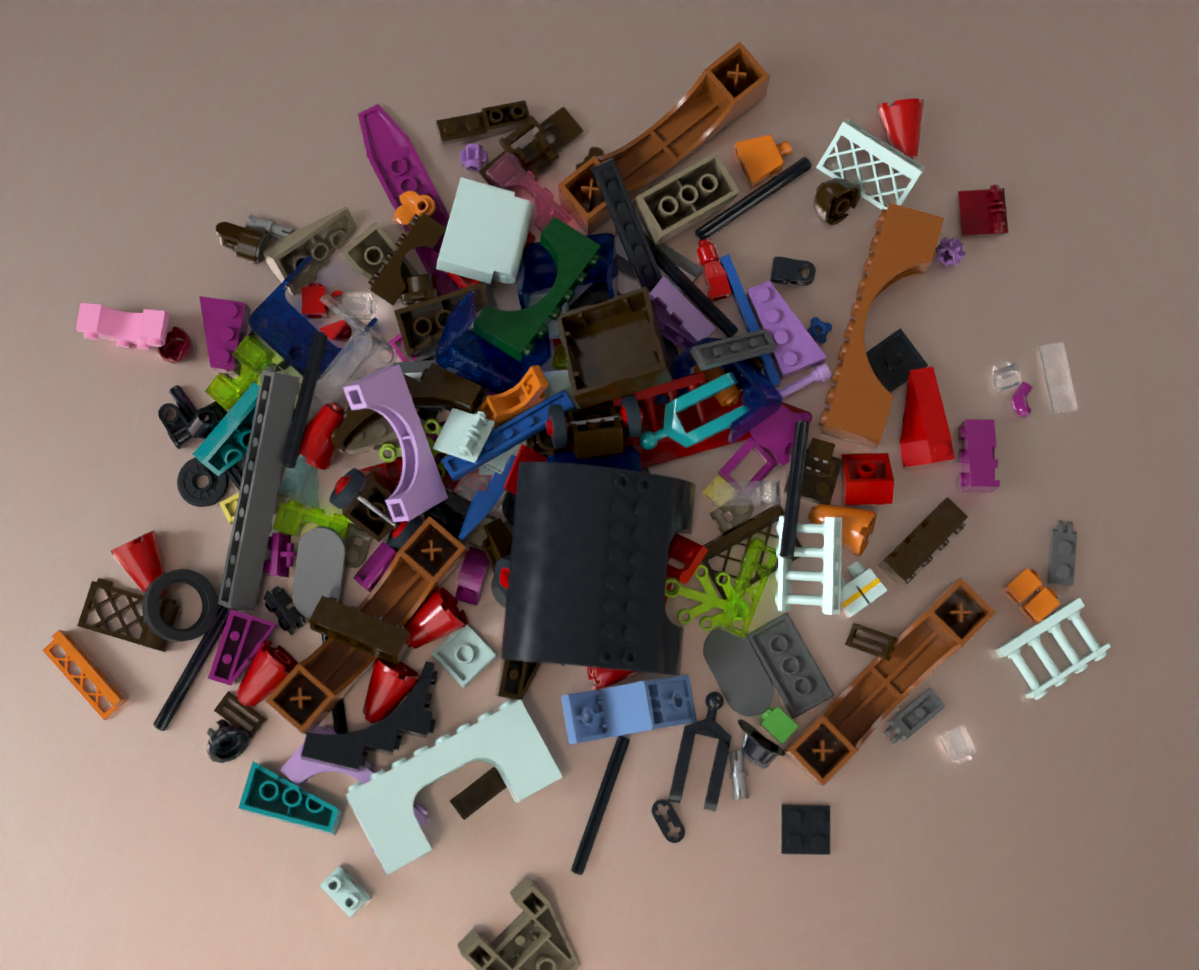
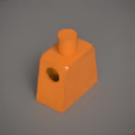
M771 135L736 142L733 150L750 189L780 172L784 165L782 157L792 154L788 141L776 145Z

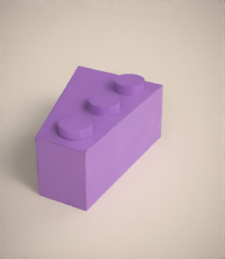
M663 276L650 292L654 300L662 336L691 355L690 351L694 346L706 344L709 341L716 327Z

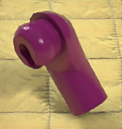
M1026 382L1021 383L1011 399L1015 413L1022 418L1028 417L1031 413L1026 397L1032 390V386Z

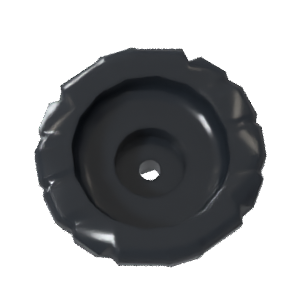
M220 719L216 722L219 725L218 730L215 731L209 728L207 731L210 739L208 740L206 750L213 762L224 763L240 756L246 750L250 737L243 727L229 725L226 720Z

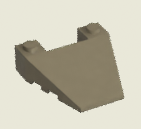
M528 876L510 892L514 902L523 912L492 943L474 927L457 944L461 955L476 970H577L580 967L548 898Z

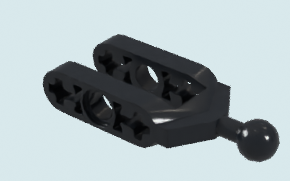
M710 692L705 698V704L708 707L706 719L684 726L668 801L680 804L695 734L718 739L704 803L705 810L716 812L732 737L715 721L717 710L724 704V698L719 692Z

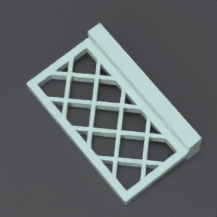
M848 118L839 127L837 134L816 167L833 179H846L844 171L856 168L859 181L851 183L860 191L861 197L881 210H886L887 208L883 195L895 193L896 204L901 206L925 169L921 164ZM841 136L850 140L851 149L839 151L838 140ZM835 147L836 153L831 154L832 150ZM866 150L870 154L871 161L859 164L856 151ZM852 152L855 165L843 168L841 155ZM837 156L839 169L831 170L824 166V163L829 157ZM885 162L889 165L891 174L878 176L876 164ZM872 165L875 177L863 180L860 167ZM904 174L912 179L907 187L898 189L895 176ZM891 177L894 190L882 192L879 180ZM876 181L878 193L870 195L865 192L864 183Z

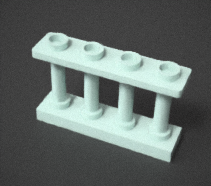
M780 516L777 522L779 544L776 547V556L779 558L775 575L778 582V591L775 595V603L778 606L777 610L789 611L791 604L821 606L823 614L832 615L840 613L842 517H825L823 524L798 523L797 533H820L824 536V546L822 548L795 547L794 556L819 557L824 560V570L822 572L791 571L792 559L780 557L784 516ZM791 580L821 582L823 584V594L821 596L791 595Z
M1080 598L1072 600L1045 617L1040 623H1036L995 649L1000 658L1006 656L1009 659L1012 658L1032 690L1024 694L1027 699L1034 697L1037 700L1048 693L1046 689L1054 684L1057 687L1068 680L1066 676L1073 671L1075 674H1078L1088 667L1087 662L1092 659L1098 661L1108 655L1106 650L1112 647L1110 643L1100 646L1080 617L1081 612L1079 609L1085 606ZM1065 618L1073 622L1091 649V652L1082 658H1079L1059 628L1061 627L1059 622ZM1046 630L1048 633H1052L1072 663L1062 671H1059L1040 642L1041 637L1039 635ZM1026 643L1028 646L1033 647L1052 676L1041 684L1020 655L1021 650L1019 648Z

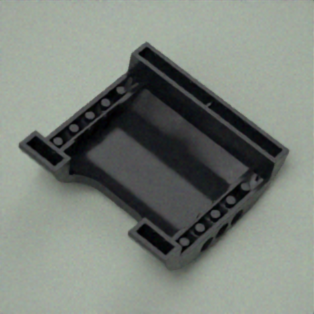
M519 462L501 659L680 676L684 627L673 624L667 616L664 601L668 551L672 538L677 532L692 533L696 485L674 477L608 467L556 462Z

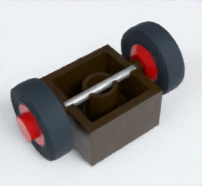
M634 394L621 397L620 413L616 412L614 404L566 410V418L560 404L548 406L546 430L547 434L551 436L554 448L567 446L568 433L576 459H591L597 456H613L618 453H624L622 425L628 438L641 435L643 413Z
M356 468L351 469L337 481L329 498L331 504L342 509V515L378 542L393 529L387 539V545L396 552L402 548L423 523L420 516L410 521L393 522L385 500L394 493L396 487L373 470L366 477L360 470Z

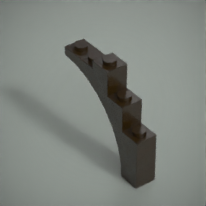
M433 362L429 369L426 368L423 371L420 381L404 374L415 407L443 406L474 414L484 397L482 386ZM349 407L344 414L340 427H336L332 433L331 442L336 450L344 453L352 441L364 429L383 416L369 408L351 410Z

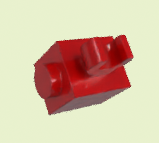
M310 283L309 287H302V315L305 319H329V308L337 310L344 308L343 303H335V299L337 297H344V293L336 290L329 295L327 288L320 283Z

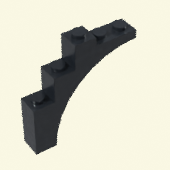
M425 662L421 676L411 694L395 711L383 720L365 729L346 734L324 735L307 732L301 759L359 772L360 767H365L368 753L364 752V749L392 756L394 750H399L402 736H399L398 732L427 739L428 733L433 734L436 719H432L433 712L424 710V707L429 708L432 694L428 693L430 684L435 685L438 671L434 670L435 663Z

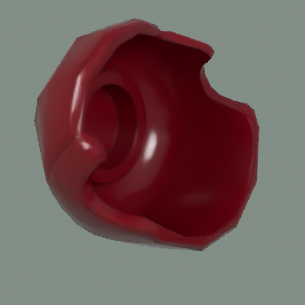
M173 326V330L167 333L165 345L158 347V354L165 362L177 364L185 361L190 356L193 342L183 328Z

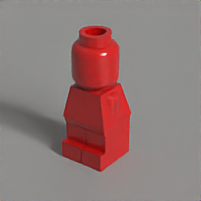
M711 239L699 241V247L696 252L699 263L704 266L705 284L709 288L707 297L712 302L730 298L731 290L727 274L719 262L720 257L716 244L712 243Z

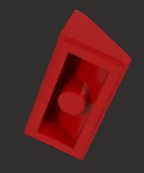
M343 319L321 327L319 330L325 333L331 340L347 342L360 324Z

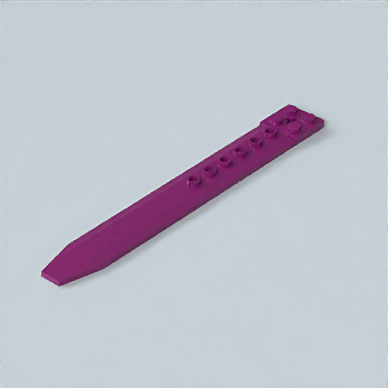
M379 104L358 113L368 160L394 210L396 211L399 206L403 205L399 196L404 192L415 191L420 196L428 195L433 198L436 205V210L430 217L447 228L450 215L409 137ZM425 202L421 205V210L425 209ZM403 225V227H404V229H405V231H406V233H407L408 230H409V226H408V225ZM445 232L434 248L423 246L415 248L427 273H434L436 288L442 295L461 289L445 271L436 269V262ZM483 338L465 345L471 358L481 359V378L491 396L501 394L516 386L530 369L524 358L519 362Z

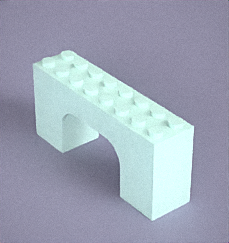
M510 699L500 705V711L493 713L492 710L486 712L477 719L478 723L472 725L471 722H468L456 730V735L450 737L448 733L437 739L434 747L429 749L426 745L415 751L412 759L407 761L404 757L393 763V769L385 773L384 769L372 774L370 776L371 781L363 785L360 781L348 788L349 793L346 794V798L387 875L432 850L413 812V802L416 794L429 784L470 762L484 761L493 765L498 770L512 798L517 803L562 778L557 765L521 699L516 702L514 699Z

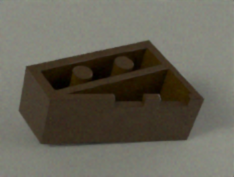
M502 659L495 696L522 700L542 662Z

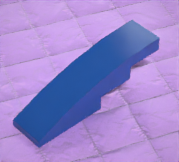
M511 455L506 461L502 474L495 472L492 475L485 492L478 489L473 496L458 536L459 540H463L471 533L500 499L505 490L503 487L516 459L515 455Z

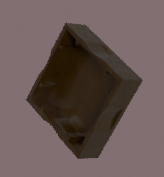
M647 286L615 296L603 303L587 305L556 316L561 342L567 354V370L572 394L581 409L673 381L654 300Z

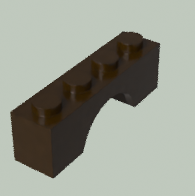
M421 212L419 216L416 213L413 215L408 223V226H410L408 232L400 234L394 243L397 248L392 254L390 252L387 253L381 262L384 265L379 273L375 271L368 281L370 284L368 290L394 306L407 287L402 280L400 272L404 256L410 250L417 247L434 248L446 230L445 227L424 212Z

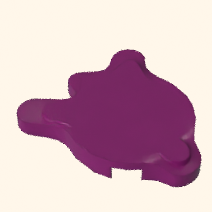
M775 402L750 406L754 415L745 421L747 427H749L751 438L762 448L769 450L779 465H786L790 460L789 451L793 447L795 423L797 421H806L810 424V414L806 412L793 413L785 406Z

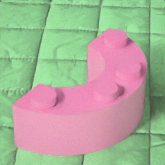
M80 303L75 330L84 333V338L98 340L100 338L116 342V346L123 348L137 345L139 349L151 350V346L161 347L165 345L170 314L166 311L144 309L143 313H131L98 304Z

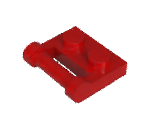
M676 533L670 542L668 562L672 558L685 566L679 569L667 563V574L675 577L682 584L688 583L708 552V549Z

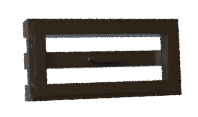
M853 623L845 645L890 661V653L894 651L895 648L893 646L894 643H897L898 638ZM859 630L888 640V643L884 644L856 634V632ZM853 639L885 649V651L882 653L853 643Z
M230 691L225 694L214 709L217 714L232 725L241 726L246 729L251 739L256 736L257 731L267 721V718L252 707H246L241 704L237 696ZM230 698L259 721L257 723L227 702ZM223 706L251 725L253 729L250 731L223 711Z

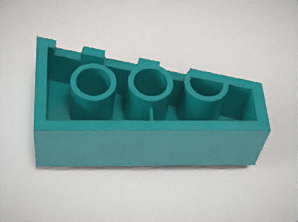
M256 383L249 387L192 454L217 476L241 460L243 455L247 453L260 387Z
M252 762L238 807L240 810L336 835L342 815L341 810L256 762Z

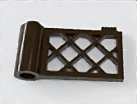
M98 578L97 582H91L77 625L78 627L166 652L169 641L154 634L146 622H143L144 617L140 616L136 605L142 603V595L112 587L113 582ZM97 587L104 589L108 597L100 603H97L94 597ZM125 595L129 605L119 610L114 599ZM163 597L162 601L158 602L159 613L162 619L174 628L180 606L176 605V600ZM110 602L115 613L104 618L100 607ZM132 608L137 619L126 625L121 614ZM96 610L101 621L94 625L86 624L89 613ZM118 617L122 628L113 632L110 630L107 622ZM137 623L142 628L139 639L133 638L128 629Z

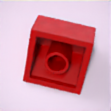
M888 453L841 454V459H843L841 465L842 492L845 505H882L893 503L894 477Z

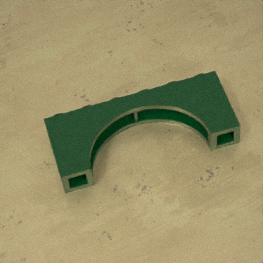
M556 217L551 219L540 236V245L551 254L557 268L555 283L548 294L536 304L516 311L499 310L486 305L473 322V332L519 362L525 356L529 357L536 346L535 342L538 338L542 339L546 335L549 323L552 320H557L556 316L562 312L561 307L565 302L569 303L575 295V288L578 284L581 286L584 284L589 275L587 272L591 267L595 268L602 257L600 255L601 245Z

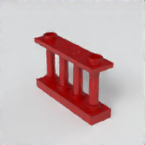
M699 371L632 394L636 396L637 401L641 400L642 403H645L652 432H656L661 429L654 404L655 396L664 393V396L668 398L670 403L677 399V389L687 387V390L691 392L701 387L700 383L706 380L704 373ZM621 397L611 400L614 407L618 406L619 410H621ZM703 401L694 405L699 422L697 426L686 429L682 413L676 414L686 434L709 423ZM639 437L630 438L631 445L624 446L627 453L631 452L632 455L646 452L639 443ZM665 437L659 440L657 444L671 441L672 439Z

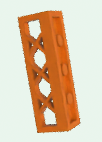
M58 630L51 636L54 640L42 651L101 718L107 720L127 700L66 631ZM59 644L66 652L65 658H57L51 650ZM70 661H74L81 669V676L72 675L69 672ZM85 678L89 679L96 686V693H88L84 689ZM100 696H104L112 705L106 712L100 707Z

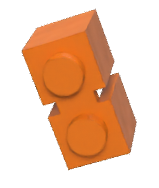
M1025 568L1009 581L1002 590L1015 604L1022 603L1030 594L1037 590V593L1020 607L1025 615L1036 624L1040 623L1061 603L1057 600L1058 595L1050 587L1044 588L1040 582L1042 578L1035 570Z

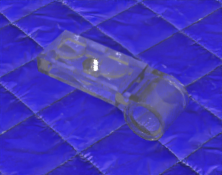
M780 480L712 483L713 507L781 504Z

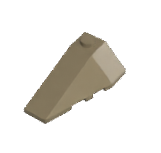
M344 207L281 238L263 250L262 254L271 271L291 295L295 296L302 291V287H308L310 283L314 282L317 278L315 275L323 265L326 266L330 262L329 258L337 248L342 247L357 228V225L348 208Z
M373 223L346 246L341 253L357 272L370 279L375 271L379 273L384 265L381 262L387 253L390 252L392 254L397 247L378 223ZM404 256L400 272L405 283L404 278L419 274ZM406 288L402 294H407Z

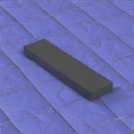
M762 329L694 346L690 353L701 371L772 353L777 349V346L767 330Z

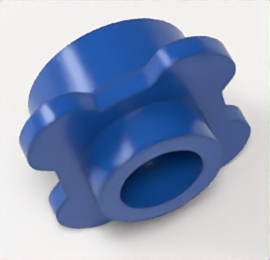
M813 317L807 331L814 341L823 344L827 341L826 336L832 330V325L829 322L824 323L820 321L818 317Z

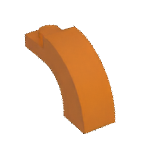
M531 366L521 381L508 391L487 396L478 410L487 415L486 419L495 421L493 428L503 425L545 400L544 390L549 384L540 366Z

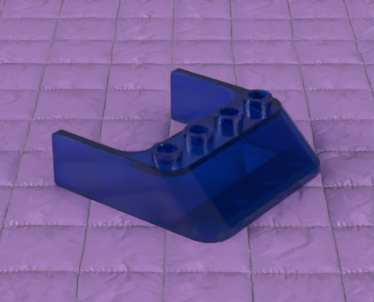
M611 233L585 235L601 245L600 255L602 257L595 268L591 267L587 272L589 275L583 285L592 282H607L611 299L617 296L618 286L615 237ZM540 242L531 243L523 251L517 289L521 309L529 307L530 296L533 292L552 288L557 277L555 261L551 254L540 245Z
M310 255L298 265L249 317L251 329L302 377L304 376L314 333L319 331L286 300L285 293L287 288L313 262V258ZM376 317L344 348L336 347L327 339L317 382L328 374L377 324L378 319Z

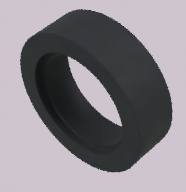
M188 569L173 570L158 576L147 587L142 600L143 617L150 630L158 637L171 642L189 641L205 634L214 624L219 607L218 596L211 582L202 574ZM180 582L192 586L199 593L202 600V612L199 619L187 629H176L169 626L159 613L158 602L160 595L172 583Z

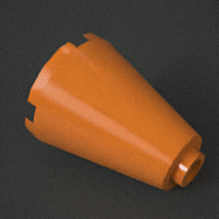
M821 503L816 507L812 506L808 515V519L811 520L810 524H823L825 517H842V547L854 555L861 556L869 542L867 539L875 527L877 519L875 512Z

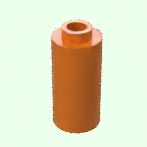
M698 364L695 366L694 372L701 371ZM720 366L703 370L702 372L706 380L703 383L707 384L726 373ZM734 385L714 395V397L722 406L728 405L730 407L739 400L740 390Z

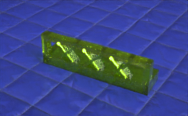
M757 537L751 540L717 627L742 639L746 637L776 559V549L764 545L765 541ZM761 550L770 553L768 563L760 566L758 558ZM754 571H758L761 578L760 584L751 588L749 583ZM749 592L753 602L751 607L743 610L741 602L744 594ZM739 614H741L744 621L742 631L732 628L734 620Z

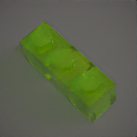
M245 336L232 354L241 364L240 375L234 379L227 373H218L205 390L210 397L225 409H231L253 383H258V377L262 371L267 370L272 365L273 361L271 359L275 354L255 337Z
M289 500L288 503L281 502L272 529L299 538L305 525L316 523L318 526H327L335 529L342 540L346 541L351 523L346 521L347 518L345 516L334 513L333 517L324 514L325 510L313 506L311 510L302 508V503Z

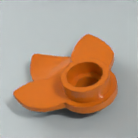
M415 191L404 192L399 196L403 205L396 209L393 221L398 224L408 225L413 215L416 213L419 216L421 212L430 217L436 210L435 201L430 196H420ZM425 202L426 207L424 210H421V205Z

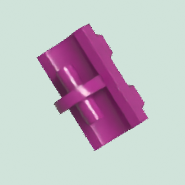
M273 533L268 538L267 543L268 551H271V560H264L263 572L270 573L271 576L289 577V567H293V559H297V552H294V543H291V535Z

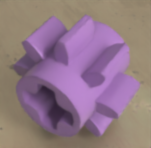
M480 144L466 145V151H460L461 165H465V169L468 171H479L483 168V165L488 164L487 150H483V146Z
M955 236L950 240L944 237L940 242L941 244L935 249L938 252L937 260H940L945 266L951 263L957 266L966 255V252L962 251L964 243L957 240Z

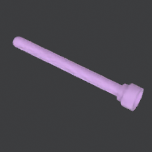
M822 362L815 366L811 374L750 406H759L769 402L776 403L816 381L824 383L832 379L831 371L826 363Z

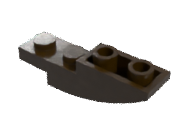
M526 100L482 108L481 112L436 120L435 125L441 145L455 142L466 144L518 129L527 122L530 114Z

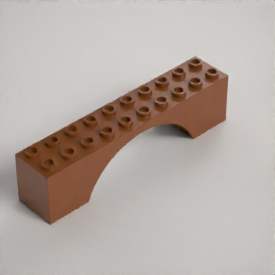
M739 42L704 69L698 80L683 98L649 129L613 152L601 156H593L558 184L560 202L589 236L611 219L591 167L614 158L632 202L638 195L649 189L763 99L767 93L770 79L769 74L745 46Z
M890 202L886 210H881L875 229L879 231H875L869 247V251L873 252L869 253L863 268V272L866 275L863 274L856 292L860 297H856L851 309L850 316L854 318L850 319L845 330L844 338L848 339L843 342L837 358L841 360V364L838 363L834 369L831 381L835 382L834 386L831 385L826 396L825 404L829 405L828 408L824 409L820 417L819 426H822V434L873 449L881 442L894 396L879 382L866 355L864 330L867 314L874 300L888 287L902 279L926 272L934 256L944 220L943 217Z
M429 516L397 552L387 571L358 608L370 616L377 615L382 617L387 623L392 625L399 624L405 627L434 590L441 587L464 561L468 553L466 547ZM329 637L310 656L298 663L265 701L302 734L312 733L375 662L376 657Z
M962 578L951 582L896 637L898 641L894 643L893 647L895 649L890 653V661L876 657L783 750L817 785L824 786L859 751L866 739L894 708L939 665L963 647L996 612Z

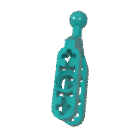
M733 372L727 373L666 404L663 428L656 432H643L639 437L641 447L647 450L653 449L659 440L669 437L685 448H688L753 416L754 413L750 405L746 404L686 434L676 415L737 384L738 382Z

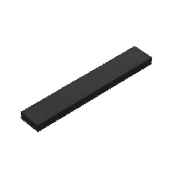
M610 158L591 167V171L640 288L647 286L649 292H651L661 280L662 275L615 160Z

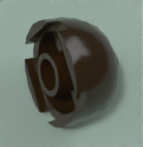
M834 178L823 182L816 189L814 197L815 211L824 222L832 226L836 225L849 216L845 212L850 207L855 209L860 199V191L846 179Z

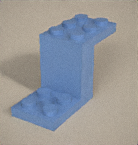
M689 675L646 680L601 690L561 696L569 745L697 722Z

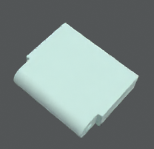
M461 177L436 269L491 284V280L506 284L515 283L535 205L528 200L514 197L515 192Z

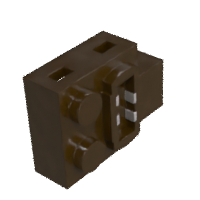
M816 438L811 439L809 448L806 449L801 499L817 504L830 505L843 459L832 456L835 444ZM789 474L787 477L783 494H787Z

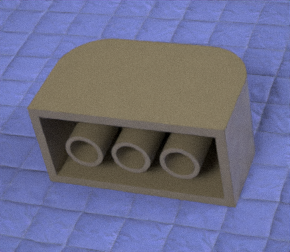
M715 152L638 195L632 204L640 222L654 245L657 246L729 205L740 193V190L719 155Z

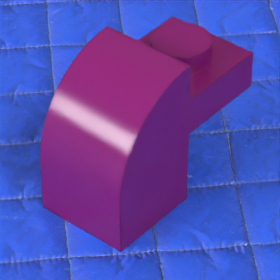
M469 547L458 576L455 600L478 605L483 583L490 567L484 550Z

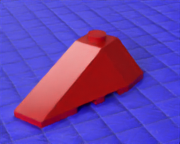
M934 367L910 370L905 411L902 419V432L899 440L903 467L955 459L951 434Z

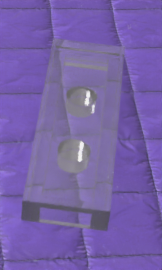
M1064 342L1040 346L1039 351L1053 415L1077 411L1078 407Z

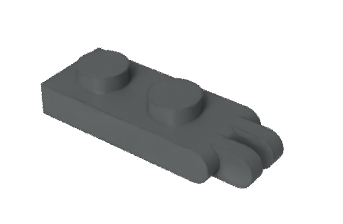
M1058 520L1056 529L1051 531L1048 584L1073 585L1077 532L1072 531L1073 522L1067 521L1066 530H1063V521Z
M928 688L888 722L891 727L884 734L887 737L895 731L896 735L890 739L892 744L896 743L900 738L904 742L943 710L946 705L931 688Z

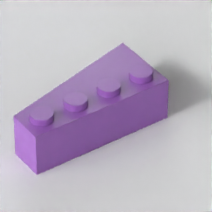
M770 281L747 290L746 297L760 330L766 329L777 346V349L770 353L781 380L811 369L826 361V355Z

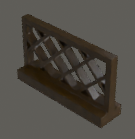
M780 504L773 505L703 545L708 549V552L704 556L702 563L707 567L708 574L722 599H727L722 586H719L715 581V573L720 571L713 570L708 560L715 556L725 558L721 570L724 572L728 559L741 563L737 576L728 574L731 578L736 579L733 588L735 594L775 572L778 568L779 558H776L775 565L770 568L761 566L765 552L776 555L775 552L766 550L769 536L779 539V536L770 534L773 523L777 522L780 516H784L785 512ZM766 527H768L767 533L761 531V530L765 529ZM756 533L766 535L762 549L750 545L752 535ZM796 536L795 546L802 547ZM747 539L746 544L740 543L743 540ZM736 544L745 546L742 560L729 557L731 548ZM749 548L761 551L758 564L745 561ZM727 550L726 556L720 554ZM794 556L793 559H792V561H794V560H796V559H798V558H800V557ZM744 564L757 567L754 577L749 580L741 578ZM760 568L765 569V571L759 574ZM721 575V576L719 577V582H720V583H722L723 576H726V575ZM740 580L745 581L738 586Z

